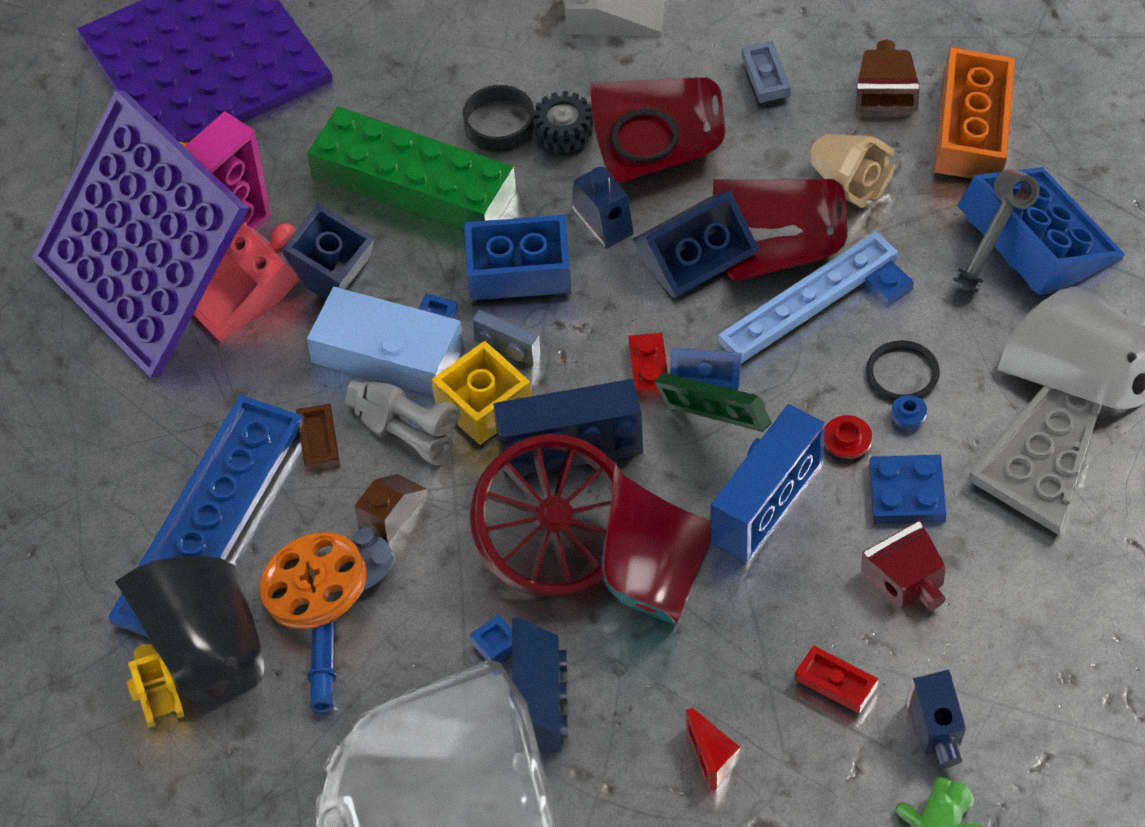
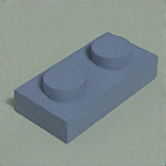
M773 41L742 47V59L759 103L791 96V87Z
M481 310L472 319L474 338L479 343L485 340L491 347L507 354L513 360L524 361L533 366L540 358L538 335Z

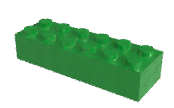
M339 106L307 151L311 178L465 231L464 222L499 220L516 193L514 166Z

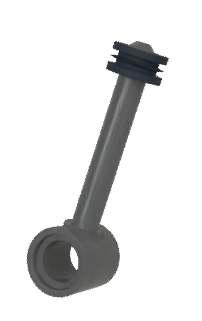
M1015 169L1004 170L997 176L994 183V192L1002 203L967 269L959 268L958 271L961 273L957 274L958 278H953L954 281L959 283L960 288L966 291L973 290L978 292L979 289L976 286H979V282H983L982 279L978 278V275L1013 209H1026L1037 201L1040 189L1038 182L1032 176ZM1020 182V190L1013 196V188Z

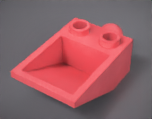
M245 223L237 230L193 314L218 340L222 341L280 302L300 280L287 259L280 253L284 245L296 232V228L289 223L278 224L272 231L271 243Z

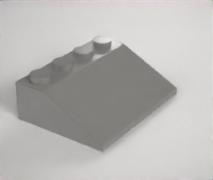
M566 0V32L568 35L662 36L664 0Z

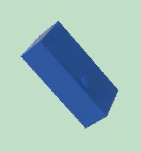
M788 403L761 439L756 438L753 441L746 459L710 504L712 545L745 563L749 562L823 464L825 422Z

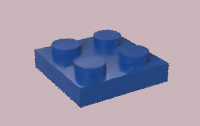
M941 454L870 457L869 468L874 524L915 523L919 520L921 523L946 522L947 513Z

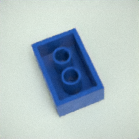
M565 215L464 222L470 301L571 293Z

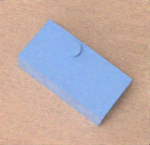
M334 286L307 337L311 363L391 384L432 397L434 395L431 379L456 362L464 346L460 320Z

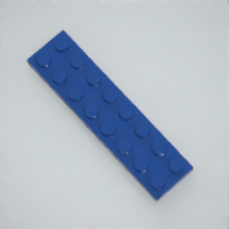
M239 395L138 567L156 560L180 556H208L225 560L296 438L303 420L302 415ZM121 594L108 616L110 623L148 637L124 595Z

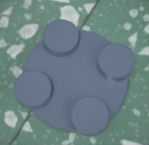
M363 527L355 533L354 539L351 541L357 546L366 564L367 578L364 589L375 585L386 576L392 566L394 553L383 538L376 536L372 528ZM355 562L343 564L338 572H347L353 567Z

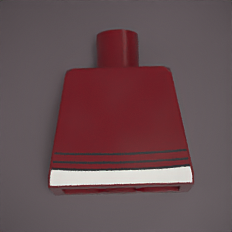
M920 520L862 552V574L899 607H906L920 600L928 611H933L944 603L946 597L939 588L944 584L946 567Z

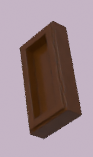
M331 403L296 409L297 414L303 417L299 432L305 471L311 472L341 467Z

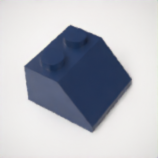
M318 203L284 245L281 252L305 288L327 300L333 286L346 290L369 260L375 237Z

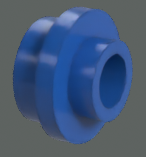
M905 395L894 401L891 413L893 419L900 427L913 429L925 420L927 407L919 397Z

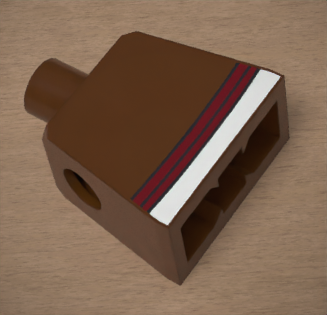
M882 40L877 43L876 50L865 51L857 83L856 111H918L920 86L911 52L908 50H896V44L891 40Z

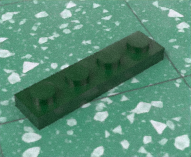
M662 373L654 381L667 407L670 409L764 432L772 424L765 410L766 405L764 401L756 394L745 393L667 373Z

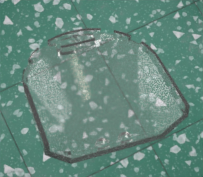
M493 660L485 661L393 696L364 712L352 723L354 728L342 743L337 742L329 755L324 767V771H327L328 774L324 784L323 795H317L316 803L317 827H559L527 703L502 664Z

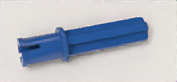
M334 620L325 625L312 628L311 670L307 673V679L311 683L309 707H311L312 711L319 713L329 712L333 709V682L337 679V674L333 670Z

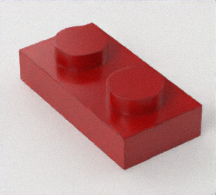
M663 332L629 335L632 375L638 399L662 397L654 381L662 373L668 374Z
M813 645L795 671L794 680L860 714L878 687L879 678Z

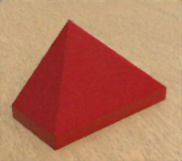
M694 708L687 709L686 729L709 790H717L741 747Z

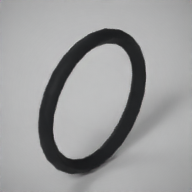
M638 109L626 113L616 121L611 130L610 140L614 150L623 158L633 162L648 163L662 159L673 151L679 140V129L674 119L662 111ZM636 116H657L670 125L673 133L672 140L663 151L655 155H632L623 150L617 140V133L622 124Z
M898 340L883 344L870 355L866 366V374L870 385L877 393L886 398L896 400L905 395L922 398L929 394L939 380L940 368L936 357L928 348L912 341ZM907 347L915 349L924 354L930 361L933 370L932 378L927 386L918 392L895 394L884 389L876 381L873 372L876 359L882 353L892 348Z

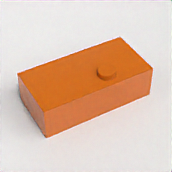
M950 47L942 78L933 172L971 179L979 174L1003 172L1008 153L1015 58Z

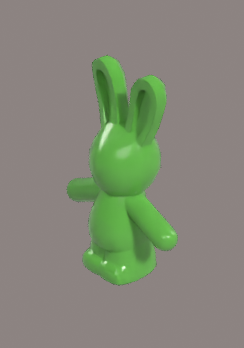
M943 777L936 778L923 815L908 803L901 802L896 806L898 816L912 827H982L980 824H960L962 815L973 806V795L964 784L950 781Z

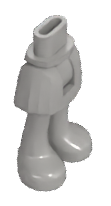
M352 380L349 383L345 404L354 408L355 414L361 417L363 423L377 436L386 438L390 434H394L415 448L424 460L434 466H439L448 459L453 449V441L444 434L450 432L458 422L460 409L457 405L451 402H440L429 409L406 398V394L401 388L391 384L371 383L368 381L361 383L356 380ZM403 416L421 426L427 432H423L402 421Z

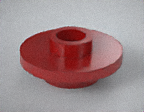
M851 415L838 416L829 421L825 426L824 446L836 457L843 459L860 457L869 450L872 444V430L859 417Z

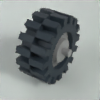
M562 91V96H558L557 92L551 93V99L544 96L542 104L539 102L536 104V110H534L533 114L535 136H537V141L540 144L544 143V148L549 150L553 146V152L558 153L560 148H565V153L571 152L570 147L574 146L575 150L581 149V143L586 145L589 142V137L592 138V107L590 103L587 104L586 98L582 97L579 99L578 93L573 92L570 97L568 96V91Z

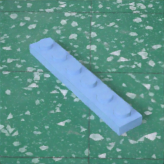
M875 231L718 334V343L727 352L742 353L741 363H743L864 283L867 276L888 262L897 261L898 251Z

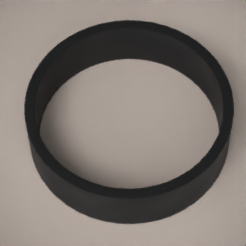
M492 85L476 91L468 98L463 108L464 130L467 138L475 146L491 152H505L520 147L529 140L535 129L533 102L525 92L508 85ZM497 100L515 102L525 108L530 115L529 120L520 130L500 137L481 134L472 128L468 121L471 114L478 107Z

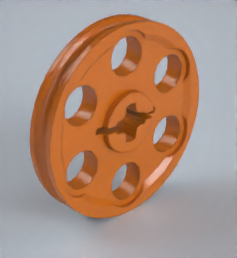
M318 532L302 536L281 548L266 565L259 583L261 601L270 616L285 627L310 629L325 625L343 615L357 601L366 583V564L357 546L343 535L332 532ZM333 546L327 555L317 556V553L323 547ZM299 559L295 567L288 570L283 569L290 560ZM355 562L353 567L347 572H338L343 564ZM310 568H311V570L313 571V573H314V575H315V577H314V580H315V581H313V584H314V587H315V589H316V592L314 591V589H313L312 586H311V583H312L311 579H313V577H312V574H311V572H310ZM287 588L286 593L282 597L277 599L271 598L278 589ZM343 591L339 599L327 602V598L333 592ZM309 604L308 609L304 613L293 615L298 606Z

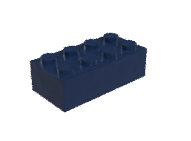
M634 379L493 403L500 454L522 440L545 434H560L579 438L597 447L610 459L618 457L628 458L635 454L643 453L642 412ZM540 449L545 470L562 469L566 452L554 449ZM532 451L521 454L509 461L521 476L537 472ZM573 455L570 466L589 463ZM504 471V476H505V477H510V476Z

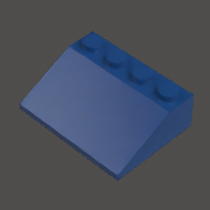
M1043 167L1018 170L1036 179L1040 189L1039 196L1032 206L1026 209H1013L994 247L1007 260L1008 265L1025 279L1031 290L1038 295L1055 293L1061 289L1069 288L1123 259L1125 253ZM1001 172L975 175L957 205L966 215L967 220L975 225L983 235H985L1002 203L994 192L995 180ZM1020 182L1014 186L1013 196L1019 192Z

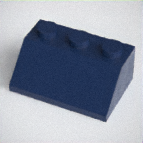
M731 191L716 193L633 238L647 269L673 298L760 251Z
M512 618V720L516 753L562 752L561 738L568 737V715H561V705H568L567 682H561L560 672H567V650H560L558 635L521 618Z

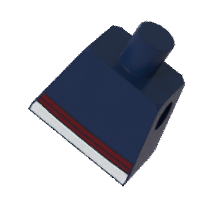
M596 167L575 179L572 209L605 249L634 234L628 196L610 175V171L607 168Z
M950 670L913 678L906 699V707L923 753L931 754L936 752L942 768L952 767L961 763L963 759L959 746L963 740L966 726Z

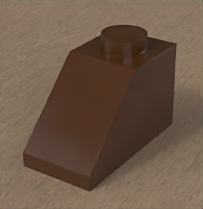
M399 474L375 479L354 505L358 528H372L376 536L383 538L389 544L427 494V488Z

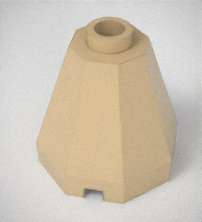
M826 134L815 141L811 147L810 154L813 167L824 179H834L839 182L845 190L846 200L860 208L869 205L865 203L866 200L871 199L875 201L882 196L894 173V165L889 163V155L894 157V149L873 136Z

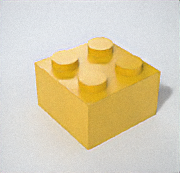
M485 340L431 379L435 404L451 402L457 405L460 409L457 425L479 445L497 433L493 403L532 396L530 381Z

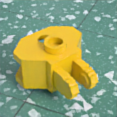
M142 644L135 648V651H133L135 660L128 662L133 679L127 680L126 683L132 702L140 700L148 727L156 726L155 717L175 711L177 719L185 717L176 690L179 686L160 655L156 653L155 647L150 644Z

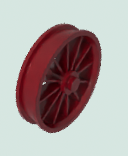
M545 434L527 438L509 447L486 467L476 483L469 512L473 542L479 556L488 569L509 587L537 597L570 595L602 580V562L600 563L570 531L568 526L605 537V529L574 520L573 514L608 507L611 501L573 509L569 502L599 474L606 482L612 494L615 468L613 461L592 444L579 438L560 434ZM540 449H554L566 452L554 496H551ZM532 451L543 500L509 463L510 460ZM576 455L589 463L596 472L565 499L561 497L572 457ZM501 469L512 478L537 507L489 492L495 477ZM489 499L532 513L533 517L487 527L486 501ZM632 504V529H633V504ZM533 523L534 529L508 554L501 558L493 546L488 532ZM538 531H541L543 533L530 577L527 578L512 569L506 561ZM560 532L594 569L581 579L571 582ZM550 533L562 578L561 584L536 581Z

